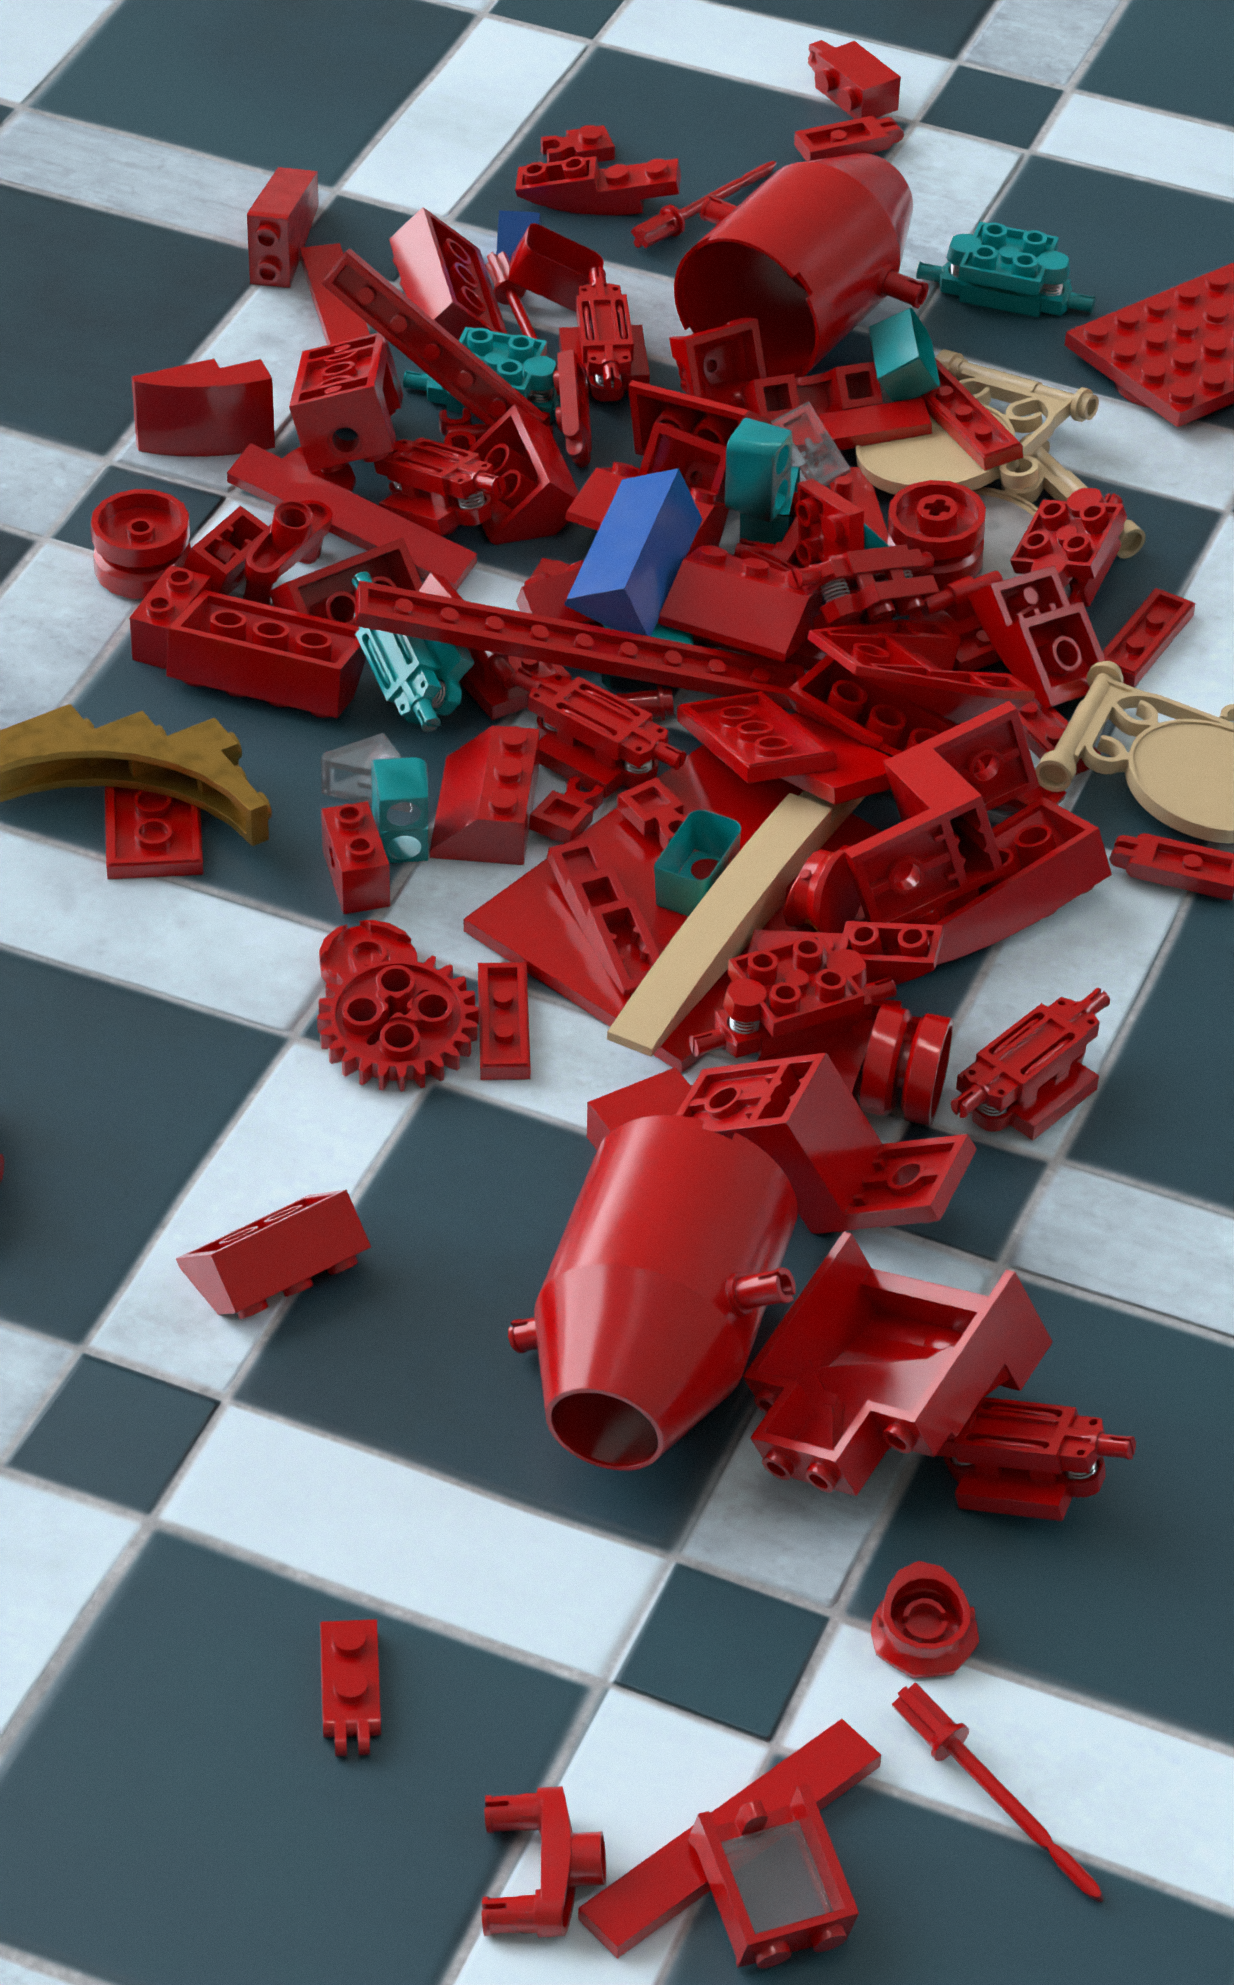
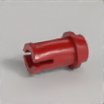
M657 685V690L623 694L616 693V696L653 714V718L660 717V721H665V716L674 715L671 688L662 689V685Z

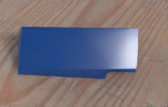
M679 468L622 479L564 603L565 606L611 629L651 637L681 563L686 558L703 520Z

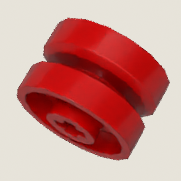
M928 480L913 483L898 491L890 501L888 545L906 544L908 550L920 549L921 553L925 551L930 552L934 558L933 568L929 569V571H917L912 574V577L933 575L939 591H942L944 585L966 576L975 578L982 569L986 507L978 494L966 486L951 481Z
M133 489L119 492L101 501L92 512L91 535L94 544V572L100 585L111 593L131 599H144L169 565L183 568L191 549L189 543L190 519L184 503L171 494L153 489Z
M882 1004L865 1053L860 1108L863 1112L888 1116L894 1110L901 1088H903L901 1112L904 1120L932 1126L939 1107L949 1064L954 1019L926 1013L920 1019L911 1042L913 1022L909 1009Z

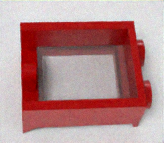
M809 1783L797 1786L789 1806L766 1812L761 1800L750 1801L740 1807L735 1821L717 1826L714 1825L709 1811L697 1815L688 1841L698 1853L736 1955L737 1968L757 1963L759 1968L772 1967L790 1958L792 1952L812 1947L815 1952L828 1951L838 1947L847 1940V1936H849L855 1924L859 1911Z

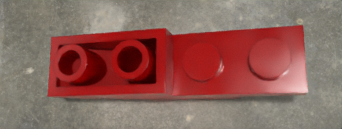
M575 156L564 161L550 163L534 162L527 166L518 167L515 191L517 197L560 211L595 215L643 213L644 199L679 194L681 169L678 158L669 160L653 159L647 163L627 166L616 164L606 169H599L596 156L585 158Z
M846 921L843 933L754 929L748 953L819 933L832 951L850 949L859 953L866 963L867 983L890 976L891 980H894L895 985L935 970L944 928L943 925Z

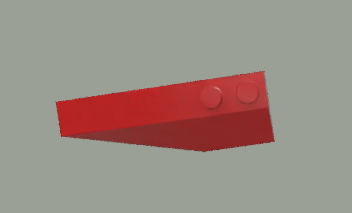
M829 655L824 657L794 683L786 695L794 710L802 716L890 757L957 726L955 723L929 709L854 675ZM991 754L984 755L977 760L974 766V773L982 772L989 766V762L992 759ZM1040 785L995 807V809L1017 813L1041 797H1045L1059 805L1064 800L1067 792L1065 790L1052 792Z
M1041 797L992 828L1005 875L906 922V924L943 925L944 935L936 965L958 959L995 944L1038 922L1042 918L1051 916L1058 908L1077 896L1089 892L1096 884L1112 875L1099 828L1045 797Z

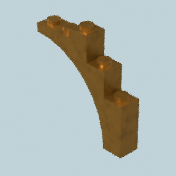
M68 704L0 730V802L30 793L65 787L108 786L140 789L174 797L206 810L230 825L252 846L269 840L268 819L272 817V809L267 797L263 792L257 793L248 782L245 772L239 766V759L242 758V748L238 738L233 732L228 733L215 717L167 736L163 727L160 725L155 726L143 710L95 728L88 718L83 719L75 708Z

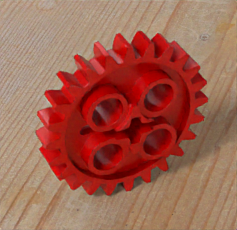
M396 949L391 950L388 961H382L375 952L371 953V965L365 966L357 959L353 960V974L338 970L337 984L327 983L325 985L326 998H319L317 1030L320 1033L321 1048L328 1049L329 1062L331 1064L342 1062V1075L348 1076L358 1070L360 1085H365L372 1077L378 1078L379 1090L382 1091L387 1087L389 1081H396L400 1092H403L406 1089L407 1080L412 1079L415 1080L421 1089L425 1088V1076L429 1074L435 1079L443 1081L444 1066L458 1071L460 1069V1056L470 1057L471 1042L478 1039L479 1007L475 1006V992L467 991L465 976L453 979V966L451 964L437 970L436 956L433 955L424 963L418 962L417 951L414 950L409 954L407 960H400Z

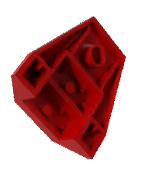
M897 619L809 630L807 637L809 641L854 675L946 717L956 725L966 722L1007 701H1010L1019 710L1031 702L1035 694L1034 690L1008 673L952 671L961 638L938 621Z

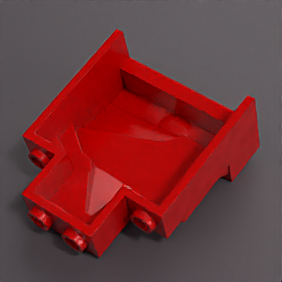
M843 1232L743 1375L744 1380L755 1396V1404L766 1414L750 1439L763 1458L762 1465L773 1476L781 1480L793 1478L811 1483L817 1489L828 1493L836 1490L857 1496L887 1450L891 1447L901 1453L913 1451L935 1457L947 1439H953L958 1436L982 1398L998 1386L1021 1391L1053 1341L1015 1271L1006 1269L989 1296L873 1269L853 1234Z

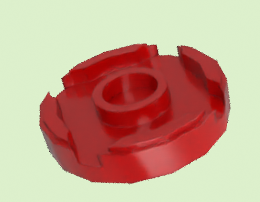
M377 920L359 921L360 926L348 928L347 924L337 927L324 938L319 949L321 977L326 983L337 984L338 970L353 974V960L357 959L365 966L371 965V953L374 952L382 961H388L391 950L396 949L400 960H407L412 950L416 951L411 944V938L404 930L395 925Z

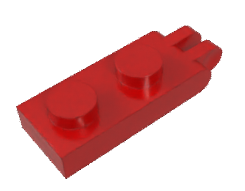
M867 116L795 131L794 146L806 161L858 153H873L887 150L893 143L900 142L904 137V131L892 117L877 119L875 116Z
M574 349L557 353L558 370L553 372V382L555 390L560 396L561 407H556L555 414L558 428L561 433L565 434L566 450L576 466L585 467L590 462V452L592 450L587 372Z
M1147 833L1139 834L1137 838L1127 835H1120L1116 838L1109 861L1115 867L1126 869V873L1130 877L1232 901L1234 896L1233 853Z
M377 1619L320 1622L323 1738L335 1737V1757L347 1756L346 1737L357 1736L359 1756L370 1755V1736L381 1735Z

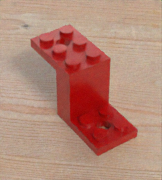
M1010 701L883 761L901 823L844 850L867 922L906 923L1005 875L987 811L1040 786L1018 709ZM991 754L992 759L989 762V766L982 772L974 773V766L977 760L984 755ZM913 864L910 875L905 880L894 882L895 873L901 866Z
M826 1052L702 1069L675 1115L705 1120L702 1128L733 1139L736 1132L765 1151L779 1165L789 1179L795 1192L798 1213L811 1234L845 1232L847 1230L875 1227L886 1228L915 1223L926 1224L940 1221L977 1150L968 1134L882 1144Z

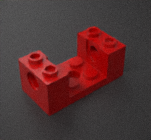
M374 333L302 351L289 408L309 472L319 469L323 473L335 472L344 468L348 462L363 459L366 463L376 462L386 458L389 452L394 451L396 435L390 416L396 413V409H401L403 392L388 340L381 334ZM346 427L351 428L357 433L358 437L351 441H345L339 438L335 431Z

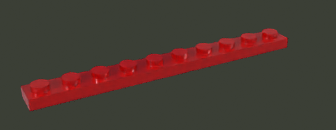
M361 580L355 593L354 626L724 697L762 691L780 707L792 710L794 708L786 696L787 692L794 683L805 675L804 666Z

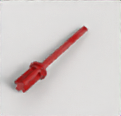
M776 161L767 162L743 175L742 178L729 182L680 210L673 205H665L660 209L658 215L631 230V234L635 237L634 245L637 248L644 246L646 249L670 235H681L685 230V220L700 213L701 206L706 197L709 198V195H714L723 200L733 195L741 188L747 187L768 176L774 169Z
M503 251L498 255L494 252L489 253L486 256L489 262L485 266L495 287L493 290L495 299L503 305H510L523 335L538 339L521 302L526 289L508 280L510 260L507 254Z
M916 1682L909 1688L907 1686L903 1687L897 1693L899 1697L892 1703V1707L932 1748L931 1756L936 1761H942L951 1755L1037 1845L1050 1852L1056 1865L1084 1894L1097 1902H1103L1102 1892L1091 1875L1066 1850L1054 1844L1051 1836L1041 1823L963 1744L968 1737L969 1728L964 1723L956 1724Z

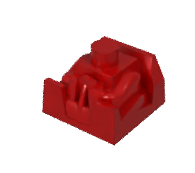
M740 318L729 321L722 327L687 336L669 337L672 357L677 360L676 363L679 368L680 387L688 395L745 409L741 388L754 379L767 378L757 318Z
M654 422L638 476L679 468L690 493L692 487L708 490L717 494V502L725 504L727 446L713 443L675 428L671 424Z

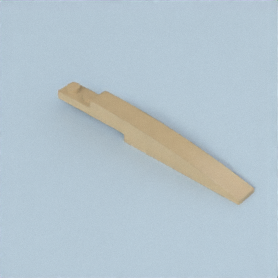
M805 790L799 796L789 793L739 851L672 938L607 1031V1040L652 1057L728 969L729 959L738 957L748 946L754 929L761 930L785 903L786 888L802 870L806 860L813 852L819 850L865 796L834 805Z

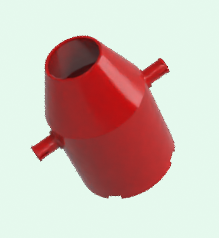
M858 153L798 162L782 167L738 206L723 201L714 195H709V198L706 197L700 209V218L703 221L716 224V226L684 255L677 267L674 280L675 305L684 330L690 327L695 334L725 326L727 322L736 319L757 318L767 377L795 374V378L804 377L887 296L918 309L927 297L928 283L899 273L913 213L912 193L905 178L885 159L873 154Z
M675 1115L642 1117L620 1125L604 1138L592 1161L536 1300L534 1317L515 1319L510 1323L513 1327L508 1328L509 1342L514 1351L522 1354L538 1349L546 1422L551 1434L568 1452L598 1467L621 1471L636 1470L652 1464L737 1387L742 1378L767 1305L790 1303L794 1299L792 1295L796 1294V1284L792 1273L787 1268L781 1267L798 1214L795 1192L789 1179L779 1165L756 1144L736 1132L733 1139H730L716 1132L704 1129L702 1126L705 1120Z

